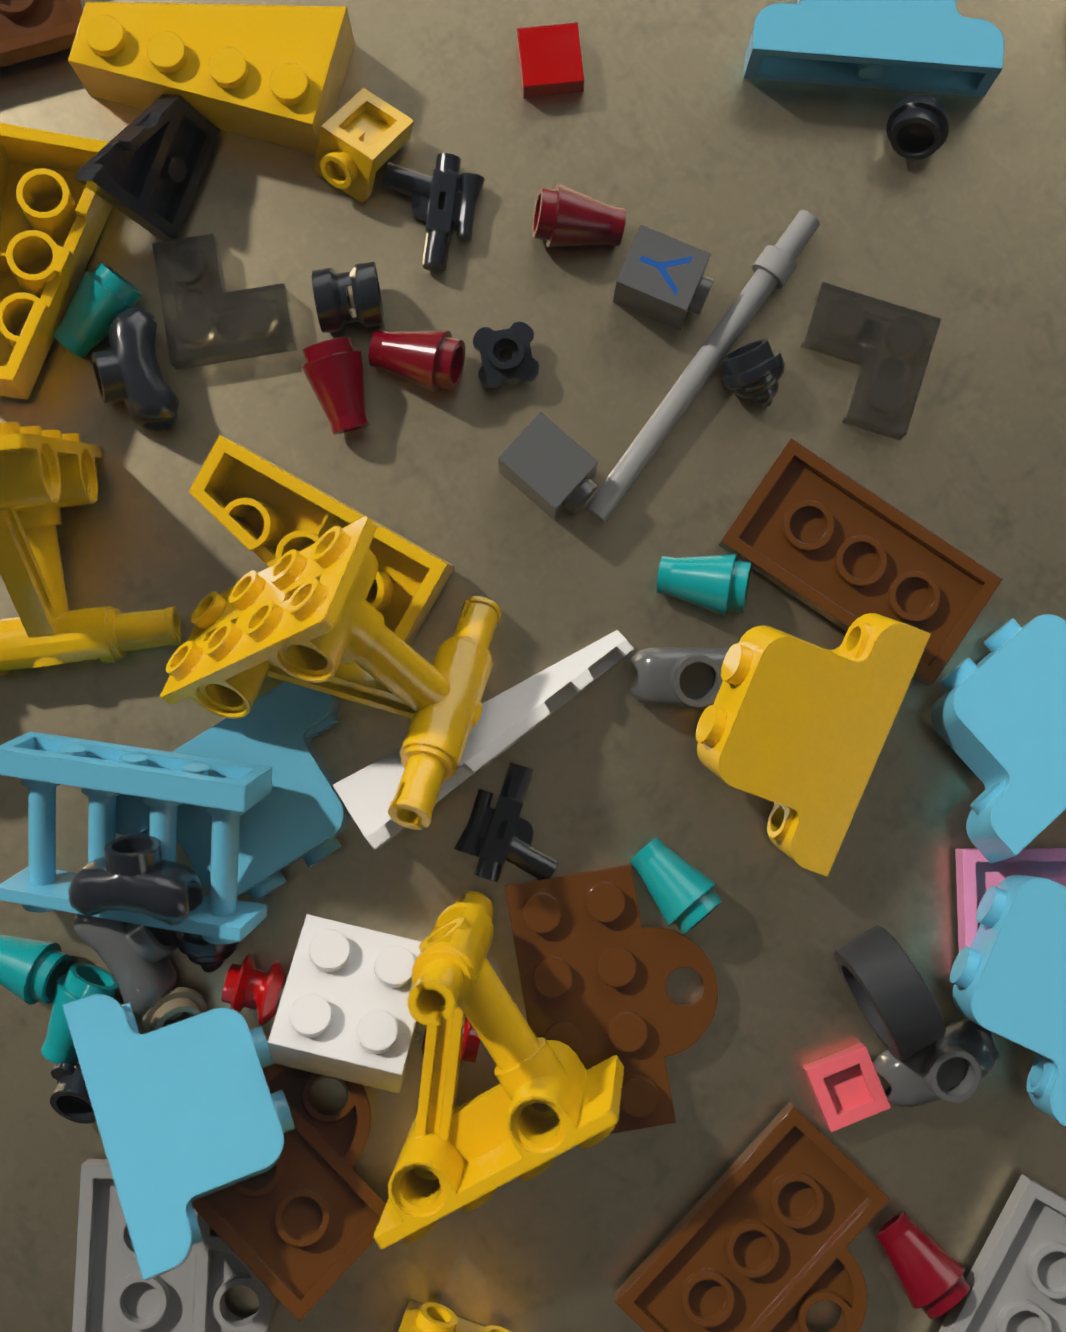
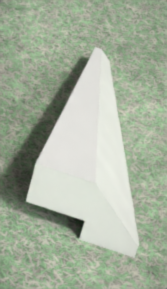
M616 630L482 703V714L469 734L457 773L442 783L436 803L481 767H486L633 651L634 648L627 639ZM401 748L332 785L362 834L374 849L382 847L406 828L395 823L388 815V808L394 800L405 769L400 757Z

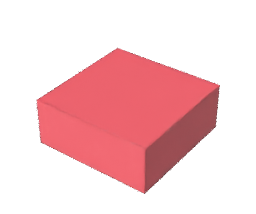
M861 1042L802 1066L823 1121L830 1132L891 1108L867 1047Z

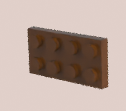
M792 438L718 544V546L730 554H737L739 560L752 563L751 568L846 632L850 625L860 616L876 613L930 633L929 640L913 677L926 686L935 683L1003 580Z

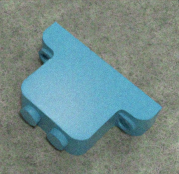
M797 0V4L775 3L763 8L755 19L745 53L744 78L985 97L1003 69L1004 38L1001 31L993 23L984 19L962 16L956 7L957 0Z
M1052 614L1040 615L1022 627L1014 618L1001 626L983 643L991 651L977 664L968 657L939 682L946 692L936 700L931 711V720L936 732L985 786V790L970 804L972 810L967 818L966 830L970 841L990 863L1017 856L1066 809V621Z
M283 682L257 698L246 717L239 719L225 718L172 751L174 753L272 767V792L247 810L245 814L240 815L237 896L248 893L252 901L256 902L284 885L287 881L282 871L303 858L308 868L342 848L336 837L347 828L351 814L332 786L336 781L312 742V739L339 722L336 715L340 708V697L289 682ZM127 794L116 796V833L125 836H149L150 806L143 802V797ZM182 803L177 806V840L204 885L210 891L212 815L206 813L204 806Z
M1021 874L1011 875L1003 879L997 887L991 886L979 903L976 913V921L981 923L971 947L966 946L959 952L950 972V982L954 984L952 999L956 1010L964 1018L1033 1051L1035 1060L1029 1072L1026 1085L1030 1100L1039 1111L1066 1126V887L1046 878Z
M95 994L62 1006L143 1280H149L180 1267L188 1259L193 1245L203 1241L192 1203L199 1198L270 1170L281 1156L284 1145L283 1133L293 1130L295 1127L283 1091L280 1090L270 1094L262 1068L272 1065L273 1060L261 1026L249 1030L246 1020L240 1013L230 1008H216L149 1033L140 1034L130 1002L120 1005L110 996Z

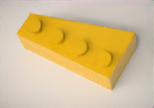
M85 2L68 62L90 96L144 110L162 94L181 96L220 130L317 154L321 126L336 112L355 41L347 6Z
M0 123V396L28 400L55 339L52 334L61 324L113 205L75 179L78 170L107 145L108 141Z
M219 435L188 491L268 567L275 565L279 558L289 550L296 549L299 552L316 543L330 528L339 526L342 529L366 516L245 446L222 435ZM369 518L377 525L369 549L376 556L379 566L366 601L384 616V625L411 646L455 566Z

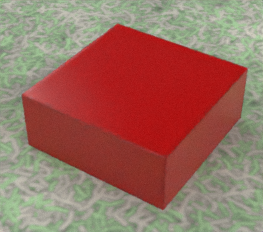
M578 22L517 28L523 98L584 92V72Z

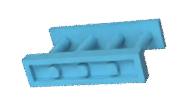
M31 731L0 745V775L21 778V783L28 787L29 866L0 884L1 901L22 904L24 910L35 913L59 910L81 914L71 907L68 896L71 880L77 873L56 869V786L62 784L81 787L82 793L89 796L88 863L105 857V845L111 840L116 839V796L120 794L143 797V802L150 806L149 836L160 840L162 859L176 862L177 806L182 803L204 806L206 813L212 815L210 895L204 894L202 904L195 910L189 911L188 917L180 924L169 925L144 914L109 910L94 915V917L202 935L205 941L213 944L240 942L267 917V904L237 900L240 815L245 814L247 810L272 792V767Z

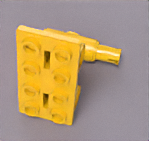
M0 422V575L19 617L0 619V677L6 676L10 670L100 659L105 664L115 663L125 658L127 651L170 645L175 647L182 644V625L176 606L123 614L118 608H113L112 606L69 611L56 526L62 525L60 508L89 505L97 502L98 478L95 459L102 458L100 445L81 442L80 433L62 434L61 430H41V426L20 427L19 422Z
M365 516L342 529L339 526H334L309 547L299 552L296 549H291L281 556L275 565L260 573L250 571L230 589L220 594L213 591L205 596L192 613L191 622L195 626L188 640L173 653L167 663L166 672L170 676L160 697L170 705L190 697L213 714L224 718L239 719L246 717L250 713L266 676L411 718L412 721L400 751L401 762L405 769L394 800L388 808V815L400 826L422 830L423 826L426 828L430 826L433 817L432 812L442 783L457 773L469 734L482 714L483 706L481 699L493 666L491 653L488 648L502 612L497 603L489 598L471 596L470 600L465 599L453 637H449L439 645L433 664H430L384 625V616L366 601L379 564L376 556L369 549L377 525Z
M479 891L466 892L465 899L459 896L455 904L448 906L441 912L430 935L419 945L421 952L412 968V983L414 986L407 997V1007L410 1015L418 1023L427 1026L417 1115L388 1182L389 1198L373 1236L381 1249L401 1239L405 1243L419 1240L437 1225L440 1218L459 1208L463 1212L477 1209L486 1203L501 1185L518 1176L521 1180L526 1181L540 1175L550 1167L557 1155L576 1145L585 1149L598 1144L613 1131L619 1119L624 1074L622 1062L617 1055H614L586 1070L577 1054L568 1045L560 1041L546 1040L545 1038H537L486 958L494 937V926L492 924L494 906L490 898ZM467 1017L497 1064L494 1074L500 1084L457 1106L455 1105L465 1019Z

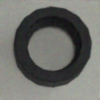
M876 925L835 948V961L851 995L875 1034L893 1057L903 1061L945 1036V1024L932 994L908 955L885 928Z

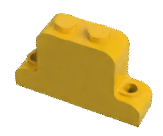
M868 613L860 616L850 625L842 644L833 650L825 649L769 626H756L748 630L741 637L739 643L734 644L727 652L721 667L723 682L713 705H709L703 711L697 724L698 758L703 766L729 786L774 802L767 823L769 839L773 845L802 868L828 877L929 640L930 633L880 614Z

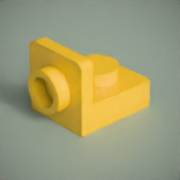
M362 88L321 126L314 166L315 172L332 186L341 189L357 201L364 202L372 193L376 171L410 139L414 120L370 91Z

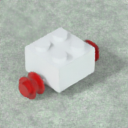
M306 914L288 977H286L281 961L278 960L275 961L268 971L255 969L252 954L246 955L242 965L232 963L228 970L222 990V1002L231 1004L230 1009L238 1013L244 1007L257 1010L258 1022L262 1026L275 1016L268 1040L270 1055L275 1064L400 1094L413 1041L420 1043L421 1037H424L421 1048L424 1056L427 1026L418 1023L410 1015L407 1007V997L414 986L412 983V968L421 952L419 950L420 941ZM467 1017L465 1019L460 1068L462 1060L472 1063L476 1062L481 1041Z

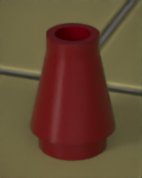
M558 183L554 189L541 187L534 210L532 237L546 240L547 247L600 244L619 246L625 229L626 209L611 206Z
M378 329L371 338L368 359L371 367L384 369L435 393H439L443 388L454 390L458 386L465 363V343L461 339L452 338L451 332L448 330L389 332Z
M351 337L334 338L304 348L303 353L306 364L302 365L301 369L330 422L333 435L347 433L368 426L369 422L365 409L362 351L354 349Z
M905 1211L895 1214L875 1231L874 1236L883 1246L914 1309L922 1308L929 1319L937 1318L952 1309L969 1292L970 1285L963 1277L965 1267L919 1228Z

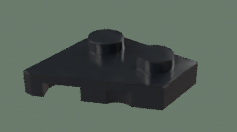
M162 94L78 170L75 179L157 238L177 241L220 129L181 96Z

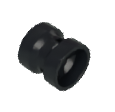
M375 261L356 264L349 272L338 273L332 268L312 270L314 300L322 333L341 331L346 323L360 322L365 327L384 325L383 305ZM348 286H352L354 308L351 307Z

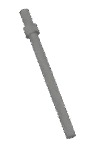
M800 210L775 246L767 245L752 266L754 272L752 278L585 507V510L603 523L607 521L773 289H781L797 268L794 260L820 226L819 220L812 213Z

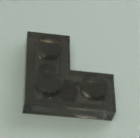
M214 234L152 243L169 358L175 370L297 350L289 294L284 283L226 292L219 243Z
M822 282L817 291L800 347L859 365L842 423L899 441L907 435L941 318Z

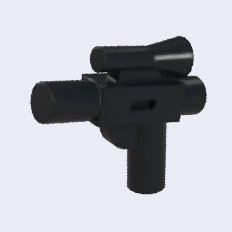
M440 153L437 155L433 177L389 162L382 180L383 187L412 196L411 207L415 217L426 222V240L422 267L433 272L446 271L453 226H458L457 239L463 241L471 240L476 202L485 181L484 177L479 174L467 172L459 174L461 159L457 155L450 153Z
M510 762L495 809L490 807L494 793L482 789L478 790L468 824L453 848L479 857L474 875L498 882L505 860L539 880L551 878L556 870L559 861L531 846L534 833L532 825L524 818L519 817L534 772L533 769Z

